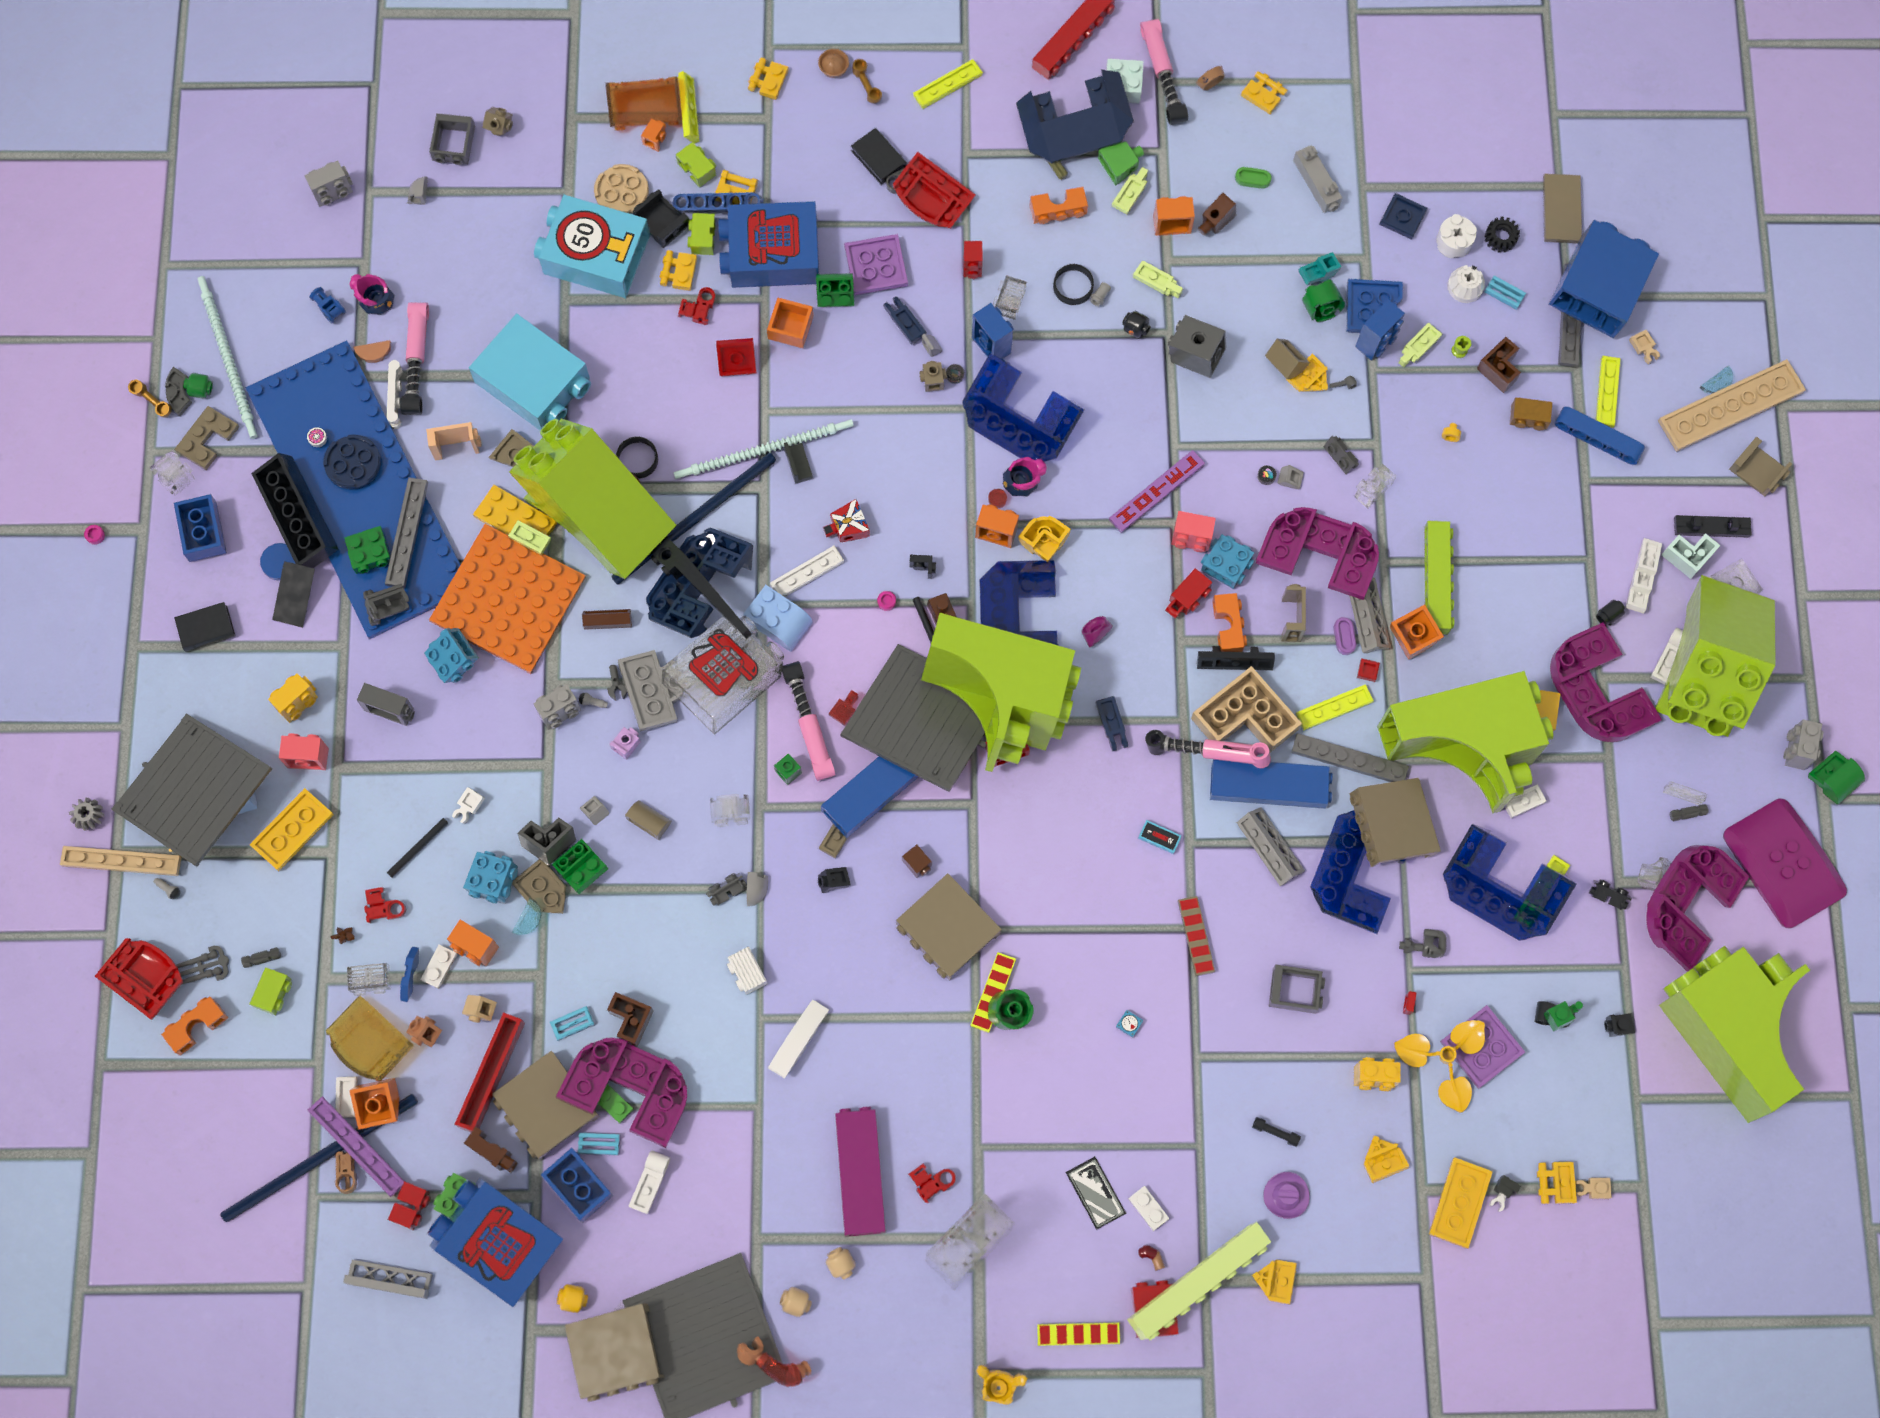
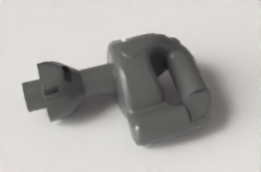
M1424 929L1423 944L1414 943L1408 938H1405L1404 942L1400 941L1399 949H1403V953L1421 951L1423 957L1437 958L1444 956L1447 939L1442 931ZM1435 938H1439L1438 947L1433 944Z

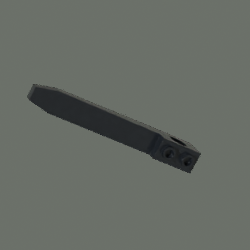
M667 536L650 552L652 554L650 557L657 566L661 564L663 566L661 568L668 577L672 575L677 580L683 575L742 636L748 639L752 635L689 558Z

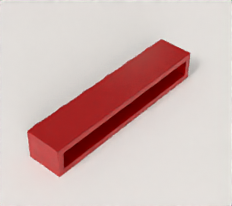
M1085 0L1032 59V69L1047 80L1052 75L1055 76L1059 72L1060 66L1070 60L1071 54L1080 49L1082 42L1091 37L1096 26L1099 27L1103 23L1107 14L1110 15L1114 11L1115 0Z
M503 1012L454 1124L458 1128L468 1132H472L475 1126L480 1128L492 1101V1094L499 1085L525 1025L522 1019Z

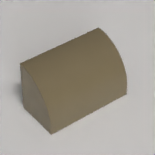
M1277 338L1265 355L1286 379L1298 376L1310 364L1287 339Z
M640 800L636 801L625 814L629 822L657 840L662 837L672 822Z

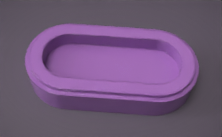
M1341 617L1336 620L1333 627L1336 648L1342 655H1350L1356 648L1354 627L1350 619Z

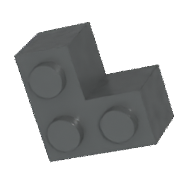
M559 817L546 830L530 821L518 832L521 847L549 866L576 841L573 827Z

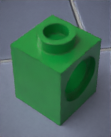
M789 753L774 765L775 772L786 785H789L802 774L800 765Z

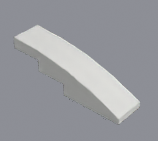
M1646 538L1643 539L1626 603L1627 609L1643 614L1646 611L1654 576L1658 568L1662 543Z
M812 999L776 1053L768 1069L785 1079L806 1049L807 1044L828 1014L829 1009Z

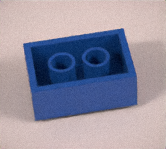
M1388 299L1364 323L1355 347L1371 361L1376 356L1379 358L1386 350L1385 347L1388 344L1392 345L1397 339L1396 335L1400 332V327L1404 323L1403 317L1405 313Z
M989 303L973 314L972 339L993 365L1011 354L1013 326L1008 320H1004L1002 312L998 307H994L992 303Z
M211 494L174 503L183 555L189 562L227 553L217 502Z
M570 1148L541 1174L582 1223L614 1196L573 1148Z

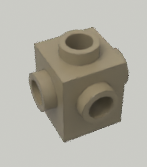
M492 107L485 112L482 128L491 131L494 135H503L512 128L513 121L511 120L513 114L508 113L504 108Z
M929 361L923 364V371H919L920 381L924 382L925 392L944 390V379L947 378L946 369L942 368L941 362Z

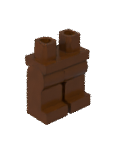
M475 1126L464 1144L488 1160L498 1170L501 1171L504 1168L512 1173L518 1165L511 1158L512 1154L504 1147L501 1148L495 1143H489L484 1140L487 1135Z

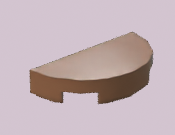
M391 341L355 346L354 350L362 360L368 363H376L382 361L391 350Z

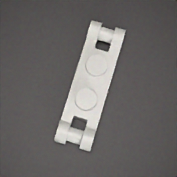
M397 360L390 361L388 367L387 420L393 429H398L401 426L398 409H401L399 391H402V382L399 380V377L403 375V370Z

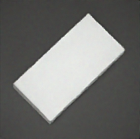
M336 1077L335 1110L343 1118H356L349 1090L357 1086V1077Z

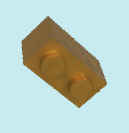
M1515 397L1511 404L1510 425H1515L1517 428L1531 427L1535 430H1547L1551 423L1552 402Z

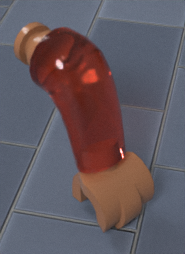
M759 1336L752 1343L755 1350L749 1349L745 1343H741L737 1347L738 1358L743 1364L753 1365L756 1363L765 1374L780 1385L786 1387L798 1386L802 1383L805 1375L811 1374V1368L806 1361L796 1365L794 1363L783 1364L768 1353H762L763 1343Z

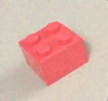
M1178 511L1171 545H1175L1179 549L1191 548L1196 552H1208L1216 518Z
M289 733L288 736H281L279 759L287 768L326 770L329 748L318 735L309 734L307 737H300L298 734Z

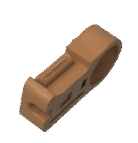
M337 1152L335 1185L341 1193L350 1194L357 1187L354 1159L348 1153ZM344 1177L346 1190H342L339 1187V1183ZM349 1177H351V1178L353 1179V1184H352L351 1187H350V1178H349Z

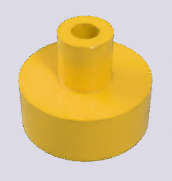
M1450 423L1449 427L1443 429L1441 437L1446 441L1458 442L1460 441L1461 431L1457 429L1456 423Z

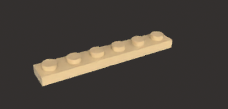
M63 846L60 865L62 867L178 876L181 856Z

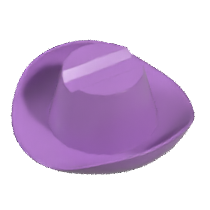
M1281 1172L1274 1175L1267 1182L1263 1198L1266 1207L1274 1215L1285 1219H1292L1305 1212L1309 1204L1310 1194L1305 1181L1299 1175L1292 1172Z

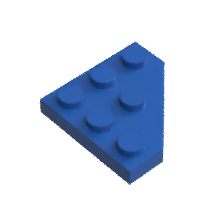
M1348 279L1346 332L1361 333L1364 323L1388 299L1396 306L1402 302L1403 282Z

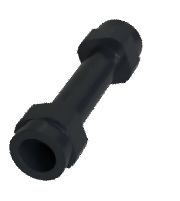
M1255 1118L1252 1128L1259 1132L1263 1130L1286 1140L1288 1145L1298 1146L1301 1138L1298 1134L1291 1132V1134L1265 1123L1266 1120L1262 1118Z

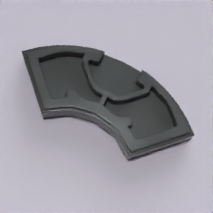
M173 367L165 383L166 398L173 411L181 416L192 403L186 395V389L183 388L185 378L189 377Z

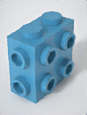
M1221 534L1219 539L1215 538L1212 542L1210 554L1206 553L1200 562L1203 564L1201 571L1234 589L1236 584L1240 585L1244 580V571L1246 569L1250 570L1255 561L1252 559L1254 552L1250 547L1238 544L1231 536Z
M446 628L441 631L437 640L431 642L429 648L424 652L428 662L434 667L439 678L444 683L460 681L463 678L462 675L474 666V662L479 658L459 628Z
M489 851L484 853L476 852L463 888L473 898L479 899L481 896L485 897L486 901L497 904L498 901L505 903L506 898L511 893L512 882L517 877L518 866L513 863L512 858L507 856L499 858L495 857L496 854Z

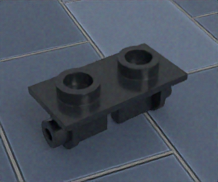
M1602 879L1599 882L1593 880L1596 887L1592 886L1590 888L1589 894H1592L1591 897L1605 902L1607 896H1610L1608 904L1620 910H1626L1628 906L1626 900H1632L1628 895V891L1620 887L1617 890L1611 888V884Z

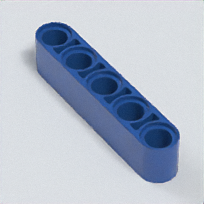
M753 192L677 194L673 198V206L677 210L684 212L728 211V205H733L732 200L735 197H739L740 204H750L751 198L755 196L758 199L757 204H762L764 201L762 196ZM702 197L704 204L702 207H698L697 200ZM717 197L722 199V204L719 207H716L714 204ZM685 198L686 205L681 208L679 200Z
M1563 407L1555 421V426L1558 429L1630 465H1636L1645 450V446L1641 442L1570 407Z

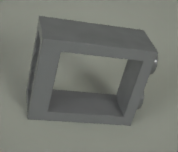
M436 113L429 151L432 161L438 163L450 162L456 165L468 164L475 129L472 117ZM443 129L466 131L463 153L439 151Z
M367 683L363 684L357 698L364 711L407 726L408 722L412 721L415 714L414 708L407 698Z
M1275 964L1272 971L1268 1007L1316 1014L1323 1004V997H1320V991L1324 989L1325 978L1322 977L1323 971ZM1282 974L1314 979L1311 1006L1279 1001Z

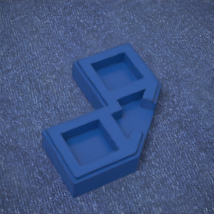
M412 946L405 960V976L402 977L400 984V1000L403 1002H408L413 992V975L419 964V947Z

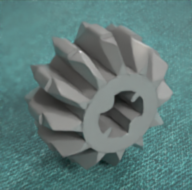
M86 797L84 802L78 799L77 806L72 804L74 810L69 812V815L73 816L70 821L75 824L77 829L82 828L84 831H88L89 827L95 829L96 823L101 824L99 818L104 817V814L101 812L103 807L98 805L97 800L91 801L90 798Z

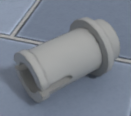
M1102 282L1095 294L1091 295V303L1095 306L1102 305L1111 287L1107 283Z

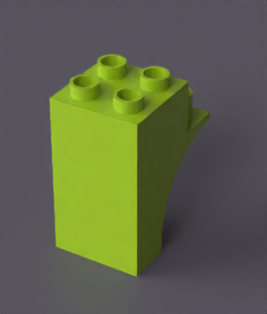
M553 419L543 426L540 431L543 438L534 447L526 446L515 455L514 462L516 465L509 473L528 493L523 498L528 504L540 509L564 527L595 556L609 573L626 579L673 530L676 524L592 428L565 419Z
M1701 575L1687 604L1686 619L1680 644L1665 686L1655 706L1656 711L1669 716L1676 723L1687 722L1704 728L1713 736L1724 735L1728 737L1733 726L1744 729L1776 665L1775 600Z
M940 613L921 681L929 682L951 691L965 701L974 711L982 724L987 740L988 750L985 770L992 772L997 759L1018 764L1026 744L1030 747L1046 751L1051 737L1061 739L1065 723L1068 722L1073 705L1071 698L1073 690L1076 689L1081 667L1072 665L1075 650Z
M1525 671L1392 704L1388 707L1377 726L1388 760L1395 761L1405 758L1423 757L1440 760L1458 768L1479 786L1488 800L1492 813L1500 812L1512 797L1523 795V787L1532 784V774L1528 765L1533 764L1549 745L1548 740L1553 739V728L1548 717L1540 718L1536 704L1541 702L1539 687L1535 681L1528 682Z
M1723 946L1663 988L1669 998L1662 1002L1659 1007L1741 1115L1750 1123L1774 1112L1804 1090L1785 1060L1780 1043L1779 1023L1781 1011L1788 993L1810 969L1804 964L1793 971L1779 953L1758 966L1744 947L1731 954L1727 947Z

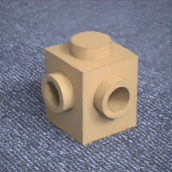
M468 995L462 1014L469 1016L468 1020L480 1023L481 1020L491 1021L497 1002L482 996Z

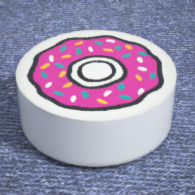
M313 428L308 432L307 439L313 447H321L326 443L327 435L323 429Z

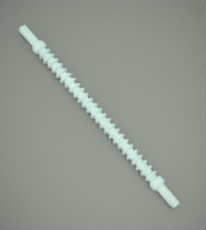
M200 276L198 277V282L202 291L201 298L204 301L203 304L207 310L206 313L210 319L212 331L215 333L214 337H216L215 340L218 342L217 346H219L218 349L221 351L220 355H222V360H224L223 364L225 369H227L226 373L228 378H230L229 382L236 397L235 400L238 401L237 405L239 406L240 415H242V422L246 424L250 439L257 438V433L253 424L254 418L251 409H249L250 406L247 404L248 400H246L247 397L244 395L245 391L243 386H241L242 382L235 367L236 364L233 363V355L230 354V346L226 340L227 337L223 331L224 328L222 327V322H220L221 319L219 318V313H217L216 304H214L213 294L208 289L205 277Z
M850 419L837 424L830 423L827 424V427L823 425L821 429L817 427V430L813 428L811 432L807 430V433H804L803 431L801 435L797 433V436L792 435L791 438L787 436V439L782 438L781 441L777 439V442L771 441L770 444L767 442L766 445L761 444L760 447L756 445V448L751 447L750 450L746 448V451L741 450L740 453L736 451V454L731 453L730 456L726 454V457L720 456V459L716 457L715 460L710 459V462L706 460L705 463L700 462L699 465L695 463L689 468L673 473L675 479L692 474L696 476L700 472L705 473V470L710 471L711 468L715 470V467L720 468L721 465L725 467V464L730 465L731 462L735 464L736 461L741 462V459L745 461L746 458L751 459L752 456L756 458V455L761 456L762 453L766 455V452L771 453L772 450L776 452V449L781 450L786 442L790 447L792 444L797 445V443H802V441L805 443L807 440L812 441V438H815V440L817 437L822 438V435L836 434V431L853 427V421Z

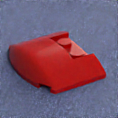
M919 152L914 155L893 183V188H895L899 199L911 212L924 221L940 227L952 228L976 196V194Z
M130 938L124 939L95 975L97 979L151 1020L154 1019L183 983L176 964L166 953L148 942L142 940L131 941Z

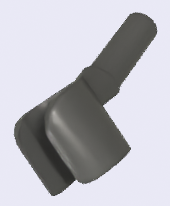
M1348 376L1340 382L1331 383L1330 388L1347 385L1348 389H1353L1357 386V382L1353 376Z

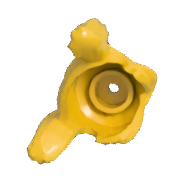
M985 1364L979 1365L976 1369L977 1374L984 1380L982 1399L988 1402L1005 1405L1011 1404L1016 1387L1025 1386L1027 1377L1023 1374L1012 1375L1001 1370L990 1371Z

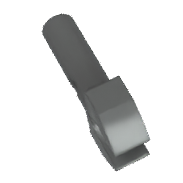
M610 665L612 686L607 688L608 694L616 701L615 692L616 688H618L624 699L627 695L625 684L622 685L619 681L617 666Z

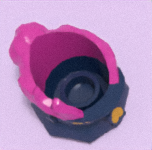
M355 274L351 277L350 288L354 290V296L367 314L382 315L392 308L395 295L382 278L371 274L365 276Z
M1031 457L1017 459L1003 473V487L1012 496H1028L1037 488L1041 476L1046 473L1047 465L1042 459L1034 460Z

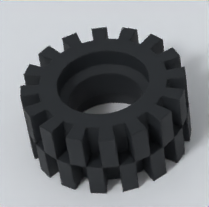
M1497 217L1494 221L1490 222L1484 237H1486L1485 242H1488L1487 246H1493L1491 250L1495 251V248H1497L1499 253H1501L1502 249L1503 252H1507L1508 249L1510 251L1516 245L1520 236V230H1518V224L1514 226V220L1510 222L1508 217L1506 220H1504V217H1500V220ZM1496 231H1506L1509 234V238L1506 240L1498 238Z

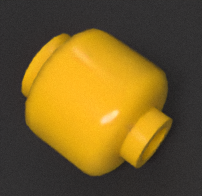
M566 1284L563 1288H559L556 1304L559 1305L562 1311L578 1313L582 1307H586L588 1295L585 1294L582 1286Z

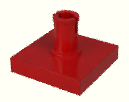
M753 338L716 341L720 376L756 373Z

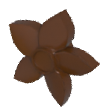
M337 927V934L330 936L331 939H339L340 944L345 943L346 940L351 941L355 939L352 934V927L344 930Z

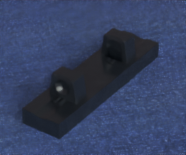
M1676 515L1674 517L1675 535L1704 536L1707 534L1711 537L1750 538L1752 535L1751 517Z
M1212 646V651H1198L1196 664L1197 669L1247 670L1252 666L1255 670H1273L1275 653L1259 652L1258 647H1250V652H1221L1220 646Z

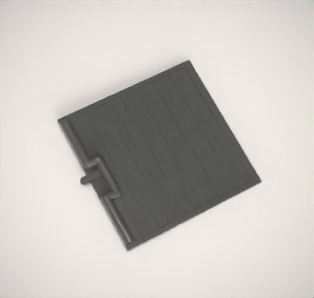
M897 644L840 736L950 792L977 745L983 748L987 746L986 742L981 740L985 735L984 729L974 711L959 696L941 686L921 681L927 658Z
M186 713L149 763H142L144 769L111 810L198 867L199 863L246 802L272 771V768Z
M741 1253L622 1300L625 1308L642 1303L648 1304L650 1312H647L658 1367L660 1374H664V1378L658 1379L659 1383L653 1384V1388L664 1418H689L727 1401H730L732 1407L736 1408L738 1406L737 1397L788 1377ZM759 1336L763 1343L762 1353L769 1360L764 1366L757 1362L753 1365L743 1364L738 1358V1345L745 1343L749 1349L755 1350L752 1343Z

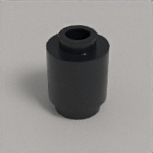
M1611 600L1598 610L1596 618L1599 623H1604L1605 626L1611 625L1625 614V606L1619 600Z

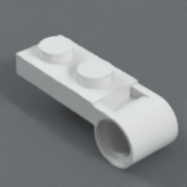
M1676 627L1650 678L1665 685L1680 644L1683 630Z
M653 1150L650 1151L645 1162L644 1171L628 1207L648 1215L669 1165L670 1157Z

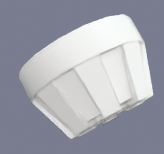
M1465 265L1457 268L1452 272L1447 282L1449 294L1461 303L1476 301L1481 297L1485 288V280L1481 271H1478L1477 267L1473 265L1471 267Z

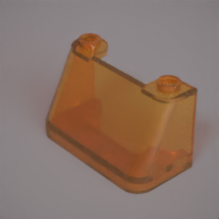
M678 76L668 77L665 80L660 78L620 82V84L615 82L605 83L610 127H614L615 131L626 130L625 126L647 125L651 118L668 123V126L679 125V121H682Z

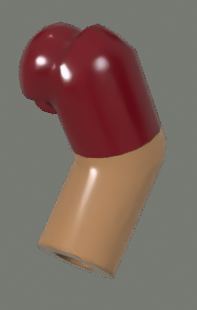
M1149 1245L1139 1248V1256L1151 1259L1155 1271L1165 1268L1159 1250Z

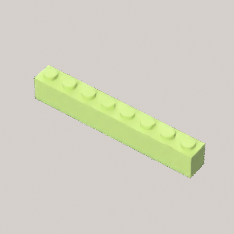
M1257 1222L1248 1225L1129 1317L1127 1321L1141 1340L1149 1339L1150 1341L1160 1334L1158 1332L1159 1329L1163 1326L1167 1328L1175 1322L1174 1318L1178 1314L1180 1316L1186 1314L1191 1310L1189 1307L1194 1302L1198 1304L1206 1298L1205 1293L1209 1290L1215 1291L1222 1285L1220 1282L1226 1278L1228 1280L1236 1275V1269L1240 1266L1244 1268L1252 1262L1251 1258L1255 1254L1259 1256L1268 1249L1266 1246L1271 1243L1270 1239Z

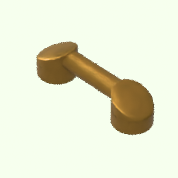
M856 59L853 62L852 71L856 77L860 78L867 92V101L870 103L879 102L882 92L878 88H872L866 76V61Z
M136 379L130 381L128 385L130 393L140 397L143 396L155 406L157 415L163 418L170 415L172 411L170 404L163 401L160 402L147 391V387L143 382Z

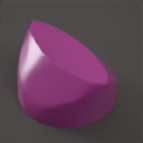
M1104 616L1095 617L1087 622L1081 631L1089 648L1099 642L1111 630L1113 625Z

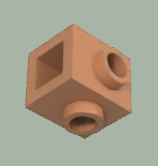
M416 1016L410 1023L406 1033L412 1036L411 1041L419 1046L424 1043L432 1047L442 1030L434 1025L436 1022L431 1018L425 1016L423 1019Z

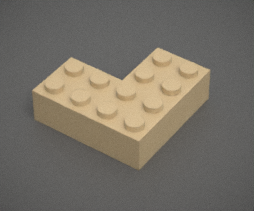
M1252 666L1195 710L1191 717L1198 728L1211 740L1225 741L1243 725H1246L1260 742L1268 746L1270 753L1296 733L1302 725L1299 719Z

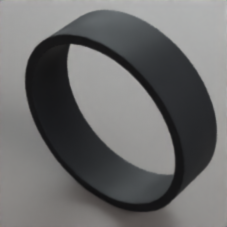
M1068 264L1060 268L1055 274L1053 290L1061 302L1068 305H1079L1086 302L1092 295L1094 279L1086 267L1079 264ZM1073 270L1085 274L1091 283L1090 291L1085 296L1077 299L1063 296L1057 289L1056 281L1064 272Z
M644 437L628 438L617 449L616 456L618 459L623 449L633 443L647 444L655 452V460L649 469L640 473H632L638 479L645 478L652 474L657 467V450L654 444Z

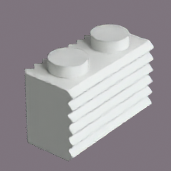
M749 947L728 957L729 963L726 965L731 974H736L738 980L735 982L740 992L744 990L747 995L767 984Z

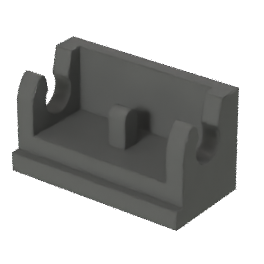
M401 583L367 595L365 607L373 622L409 610L407 603L409 598Z

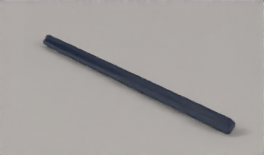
M772 453L765 455L678 523L667 537L672 542L772 465L776 461L775 456ZM650 553L627 577L651 559L652 554ZM614 574L611 576L617 585L625 580Z
M410 1094L399 1101L398 1115L418 1103L415 1095ZM382 1125L358 1129L357 1127L355 1130L363 1138ZM337 1141L333 1142L220 1213L221 1218L224 1222H229L330 1159L337 1152H341L344 1148Z

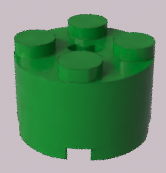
M1331 279L1317 286L1311 285L1305 290L1306 294L1302 299L1312 321L1315 319L1316 322L1332 319L1336 316V311L1339 310L1341 312L1345 307V302Z
M1018 989L997 992L991 998L988 1005V1019L1002 1030H1014L1026 1026L1031 1021L1034 1012L1029 996Z

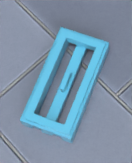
M1495 275L1484 291L1514 309L1518 308L1526 292ZM1491 287L1501 292V294L1491 289ZM1505 296H1509L1510 298L1516 300L1517 302H1514L1513 300H1511V299H1509V298H1507V297H1505Z
M587 1006L550 1022L557 1041L595 1025ZM582 1013L586 1014L585 1016L579 1019H576L572 1022H569L563 1026L556 1028L557 1024H560ZM583 1021H589L562 1034L558 1033Z
M579 1133L577 1153L618 1155L620 1135ZM583 1139H615V1142L583 1141ZM583 1146L615 1147V1149L591 1150L583 1149Z

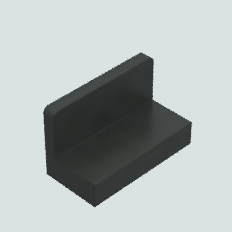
M787 442L784 443L785 454L795 484L813 479L803 444L800 443L789 447Z

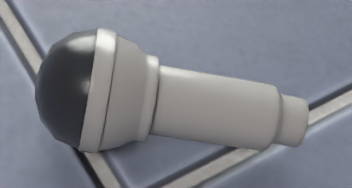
M588 693L580 694L578 699L579 703L583 706L593 705L607 708L608 705L604 700L593 698Z
M155 878L154 883L166 892L168 898L177 899L180 896V889L177 886H170L162 879Z

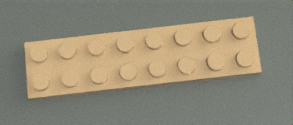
M1786 359L1659 418L1658 422L1677 452L1804 393L1806 389Z

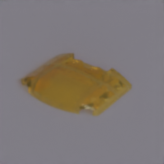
M361 995L326 1030L327 1035H330L331 1048L344 1065L364 1078L380 1082L414 1047L401 1032Z

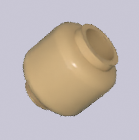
M838 1247L827 1254L828 1258L825 1263L833 1277L846 1279L853 1274L852 1270L855 1268L856 1263L848 1249Z
M790 1287L788 1290L785 1289L780 1299L783 1312L796 1317L802 1316L804 1312L808 1313L812 1303L809 1300L808 1292L796 1287Z

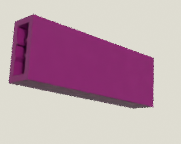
M861 1107L859 1111L851 1112V1109H840L839 1113H835L845 1237L884 1234L886 1232L876 1111L871 1110V1107Z

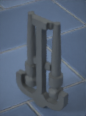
M216 945L208 947L209 954L204 953L199 957L176 964L177 968L195 963L198 965V967L180 972L181 977L200 972L198 975L184 979L182 984L206 977L210 978L214 974H216L217 981L226 978L228 975L227 964L229 963V958L224 955L223 949ZM215 950H218L220 955L218 960L202 965L201 961L205 962L210 958H217L218 953ZM217 965H221V966L223 967V970H224V971H223V974H221V973H222V969H221L220 967H215L214 970L209 969V970H206V971L204 972V969H207V968H210V967H213V966H217Z

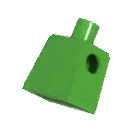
M1121 142L1100 149L1098 160L1116 186L1138 169V158L1143 156L1144 152L1141 146L1131 149L1127 142Z

